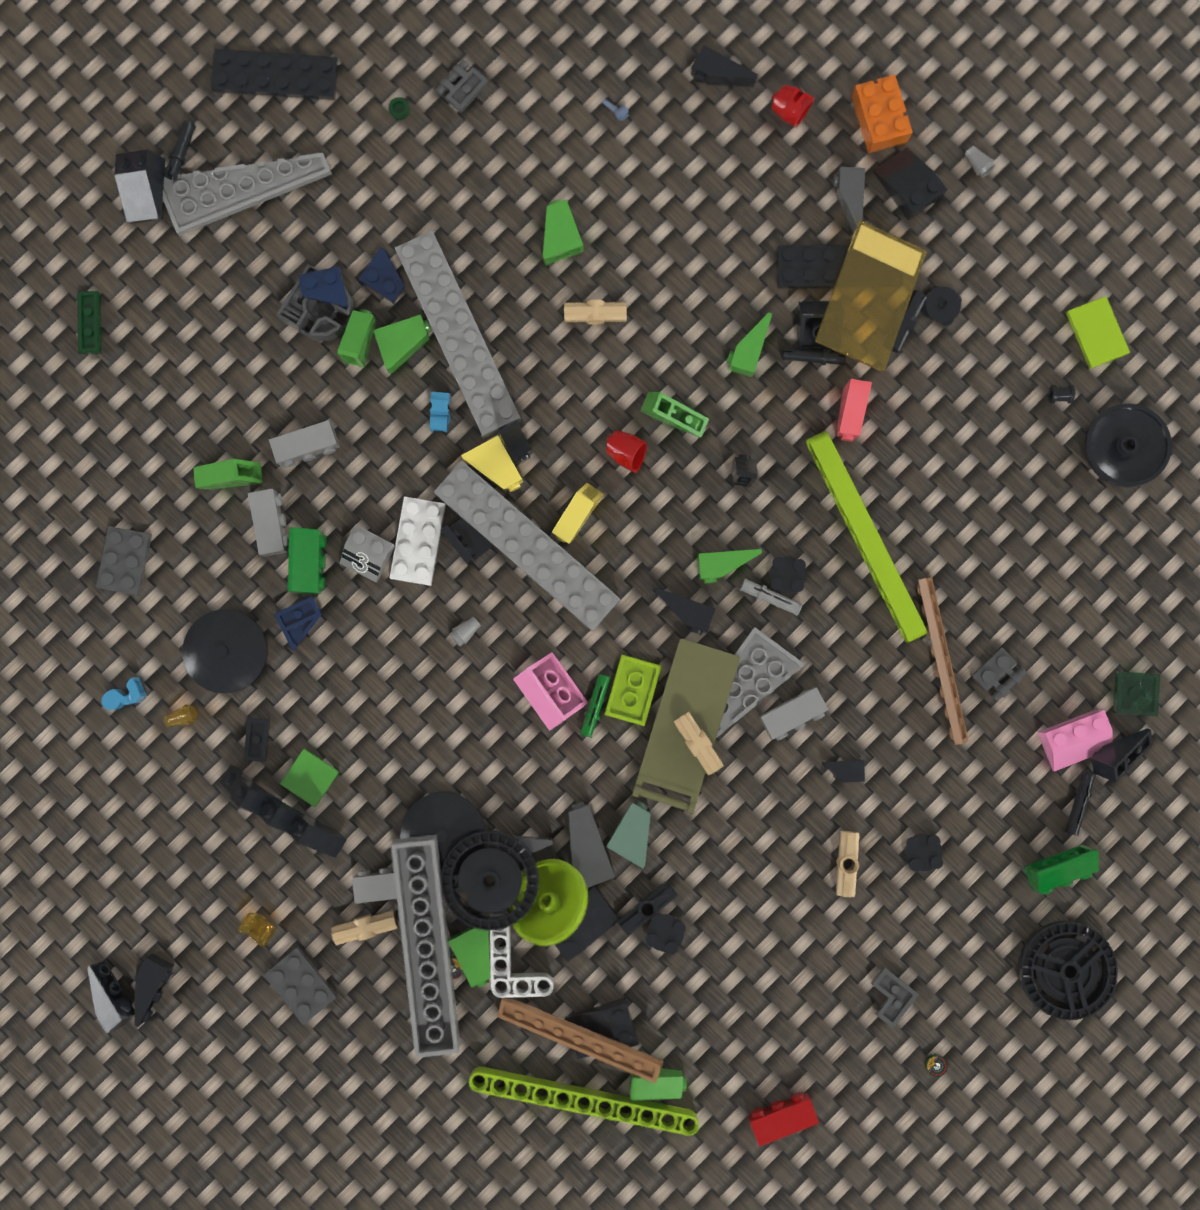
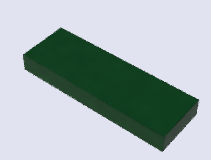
M99 291L77 292L78 353L81 355L102 354L101 293Z

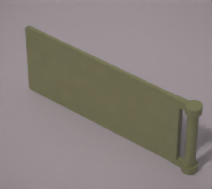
M685 639L679 640L632 796L637 798L639 796L686 810L687 813L693 815L706 771L697 757H694L687 747L684 737L673 721L689 712L700 730L705 732L714 746L740 661L739 656ZM646 782L691 796L690 802L641 788L642 783Z

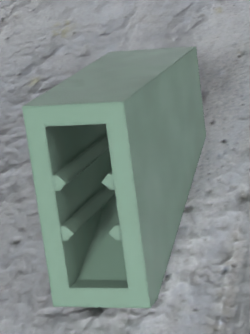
M638 800L637 803L631 801L608 840L606 847L643 869L646 862L651 813L647 810L649 806Z

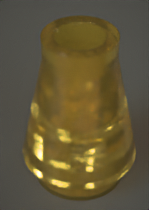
M187 704L164 716V723L168 728L192 725L194 721L198 720L196 708L193 705Z

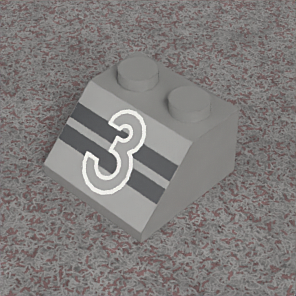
M355 524L345 543L339 564L377 583L395 550V545Z

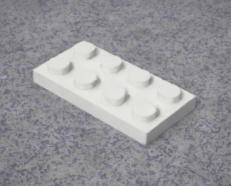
M404 497L390 579L432 586L446 508L445 503Z

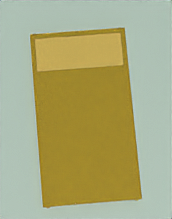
M859 220L815 342L884 372L927 251Z

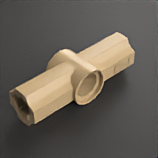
M588 300L586 303H564V321L586 322L591 325H600L605 322H627L626 302L605 303L603 300Z
M689 712L673 721L684 737L687 747L693 756L697 757L708 776L724 766L717 753L713 750V745L703 730H700Z
M840 831L839 856L836 861L838 867L837 896L855 897L856 876L859 868V832ZM850 858L852 866L844 869L843 862Z
M390 910L376 915L368 914L357 917L353 921L332 926L331 930L335 945L357 939L358 941L370 939L379 933L395 930L399 926L395 911Z

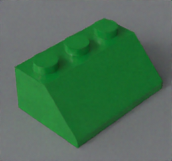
M289 527V592L296 594H322V589H325L326 581L325 577H322L323 569L326 568V557L323 556V548H326L327 539L321 530Z
M1079 845L1023 867L1032 890L1044 895L1053 892L1055 887L1070 886L1074 880L1079 878L1081 880L1091 878L1093 876L1092 873L1099 871V853L1097 849Z

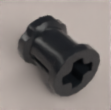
M1069 385L1068 387L1050 386L1048 393L1050 403L1066 401L1068 404H1072L1074 402V385Z

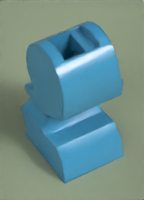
M431 392L430 431L448 432L450 423L448 405L451 404L452 400L450 393Z
M132 677L127 682L126 687L129 690V694H126L121 689L107 691L102 697L103 707L107 710H118L124 705L141 703L147 697V694L139 677Z

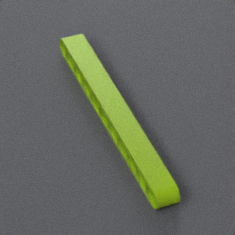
M823 431L807 439V447L906 643H909L926 635L925 625L829 434Z
M481 1066L472 1070L469 1079L470 1088L479 1093L683 1135H694L699 1129L696 1113L686 1108L647 1100H631L628 1096ZM481 1075L485 1081L478 1083L474 1080V1077ZM503 1080L506 1083V1085L504 1087H498L496 1086L495 1081ZM524 1084L527 1089L520 1092L516 1089V1086ZM544 1088L548 1093L540 1096L536 1091ZM559 1093H566L569 1097L566 1100H560L557 1095ZM581 1097H587L590 1101L587 1104H581L578 1100ZM607 1101L611 1105L609 1108L603 1109L599 1104ZM623 1106L631 1107V1111L628 1113H623L620 1109ZM644 1110H650L652 1115L650 1117H643L641 1113ZM666 1114L673 1116V1119L669 1122L664 1121L662 1118ZM686 1119L694 1120V1123L690 1126L683 1124Z

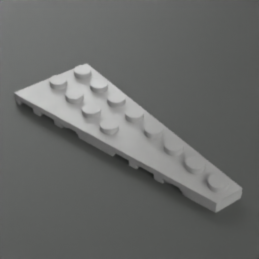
M324 154L302 155L299 158L286 160L281 158L277 159V161L265 163L261 161L257 162L258 164L252 165L240 164L215 168V170L203 172L198 170L189 174H179L176 181L173 178L169 180L164 177L163 201L176 233L179 236L331 175L332 173Z
M755 627L734 654L740 657V661L717 737L804 666L803 662Z

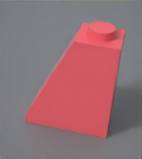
M850 379L843 387L836 436L841 437V440L851 442L860 436L872 382Z

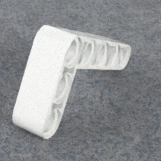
M502 911L490 913V917L504 915ZM510 926L504 929L490 930L492 993L500 998L548 996L552 992L554 984L553 977L549 973H511ZM503 938L506 941V945L498 947L495 944V939ZM502 959L506 962L507 966L501 969L496 966L495 962ZM521 980L526 981L528 988L520 989L517 986V982ZM541 980H547L550 986L542 989L538 983ZM504 981L507 984V988L500 990L496 987V983Z

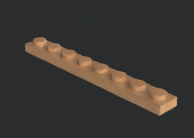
M932 577L919 579L917 591L919 596H922V613L927 618L928 625L926 630L932 640L931 653L937 662L935 671L937 677L941 680L940 694L945 699V716L949 719L951 725L949 734L951 739L954 740L955 745L964 744L969 739Z
M502 998L497 1015L498 1018L648 1081L657 1082L663 1064L662 1060L513 998Z

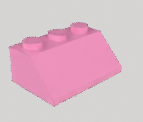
M553 652L528 667L513 679L549 731L588 704Z
M1093 710L1037 732L1053 771L1088 759L1104 745L1112 743V727L1105 710Z

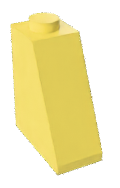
M499 436L461 455L465 463L504 492L508 490L513 492L521 487L520 484L523 483Z
M588 483L581 487L552 531L556 538L561 542L569 544L576 537L604 494Z

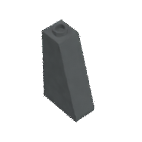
M582 801L572 805V809L569 810L572 866L581 873L587 888L615 878L589 803L584 804Z

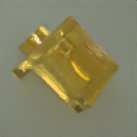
M248 913L242 919L241 925L238 928L240 933L248 934L256 943L263 947H266L277 930L263 915Z

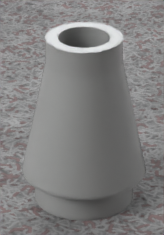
M972 146L965 153L977 175L985 177L994 169L993 159L982 153L975 146Z
M472 617L453 628L449 635L460 647L463 644H467L481 625Z

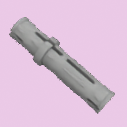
M746 578L740 587V591L756 597V600L766 601L796 616L802 608V603L769 590L765 585L760 586Z

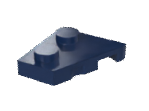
M381 247L359 277V281L394 304L405 289V286L384 248Z
M339 266L298 275L304 298L316 299L328 304L333 303L344 308L349 307Z
M310 596L274 613L292 650L299 645L322 615L314 596Z

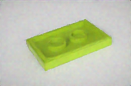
M1106 296L1066 312L1089 369L1130 353Z
M621 654L604 715L645 726L662 666Z

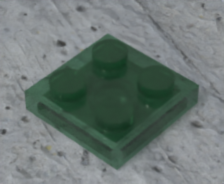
M1115 671L1113 713L1158 716L1160 674Z

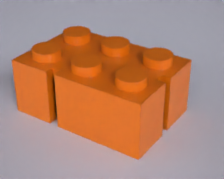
M896 75L877 79L875 84L874 81L855 85L851 98L868 153L907 143L913 131L908 115L904 116L906 108Z

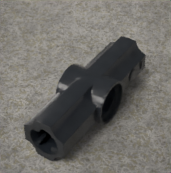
M910 290L902 307L896 313L891 323L892 327L882 346L886 350L895 353L900 352L908 334L912 332L918 321L917 316L927 298L924 293L918 290Z
M665 881L619 918L617 923L629 936L646 921L654 918L657 912L678 895L670 884ZM649 903L653 905V910L650 913H644L641 910L644 904Z

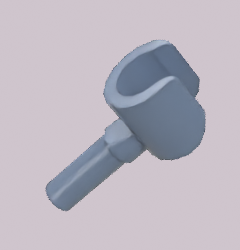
M606 99L602 101L605 106L614 112L619 121L629 117V111L625 105L617 108Z

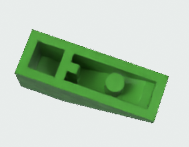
M768 312L741 340L734 352L730 351L727 363L730 364L729 371L749 377L754 375L772 313Z
M648 392L640 410L658 421L699 438L702 437L709 418L661 392Z
M762 549L698 554L699 580H704L705 584L717 583V579L722 578L760 555Z

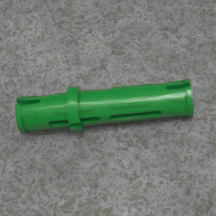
M598 674L587 712L584 711L583 716L585 718L579 733L580 735L592 738L596 722L600 720L599 713L609 680L611 679L610 677ZM599 690H600V694H599L597 703L595 704L596 699H597V696H598V693H599Z

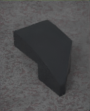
M864 760L822 762V765L829 769L836 780H841L842 782H865Z

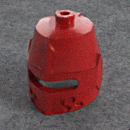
M784 85L778 93L775 92L773 94L771 108L783 121L797 128L813 105L815 97L806 92L803 93L798 87Z
M616 430L606 440L608 443L606 453L618 465L637 473L644 461L647 443L633 434Z

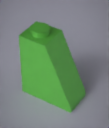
M555 200L547 206L543 248L545 266L584 252L583 243L567 200Z
M364 309L352 311L337 352L344 363L365 368L376 324V319L372 312Z
M421 315L373 330L389 374L395 372L430 340L428 335L431 332L428 320H423Z
M230 459L193 467L195 488L212 490L263 483L261 463Z
M470 927L450 937L448 942L471 988L476 985L479 988L489 982V978H491L490 930Z
M661 1068L657 1082L653 1083L631 1073L630 1098L631 1100L682 1098V1091L686 1092L687 1078H683L682 1070Z

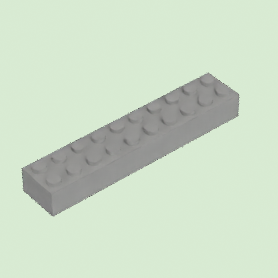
M433 230L395 247L484 440L498 434L499 430L516 420L518 424L522 423Z
M463 461L454 468L434 491L439 499L592 632L620 601L617 595Z
M437 835L394 839L391 849L415 1058L459 1053L460 1035L445 903L441 888V867Z

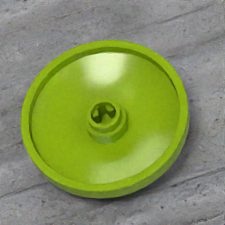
M546 859L537 862L540 880L536 899L525 916L513 924L515 931L520 937L535 945L549 946L565 940L579 926L586 911L588 894L583 876L574 866L559 859ZM526 872L522 874V887L517 897L519 903H521L526 892ZM513 904L509 906L510 912L515 909Z

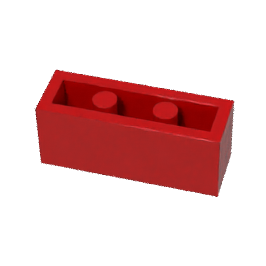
M807 1092L795 1093L791 1096V1099L775 1101L770 1107L765 1109L757 1108L750 1115H747L759 1147L819 1124Z

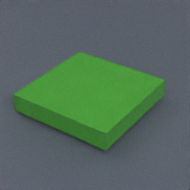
M304 748L280 784L313 807H316L340 771Z

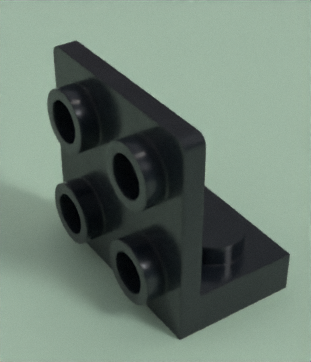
M460 518L450 527L446 525L441 529V532L467 565H470L494 546L463 518Z

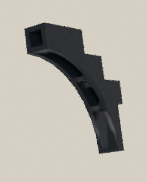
M230 765L227 771L223 773L219 783L231 794L230 799L238 808L260 816L268 826L288 833L298 844L334 858L337 857L347 839L336 829L308 817L279 800L252 781L236 766Z

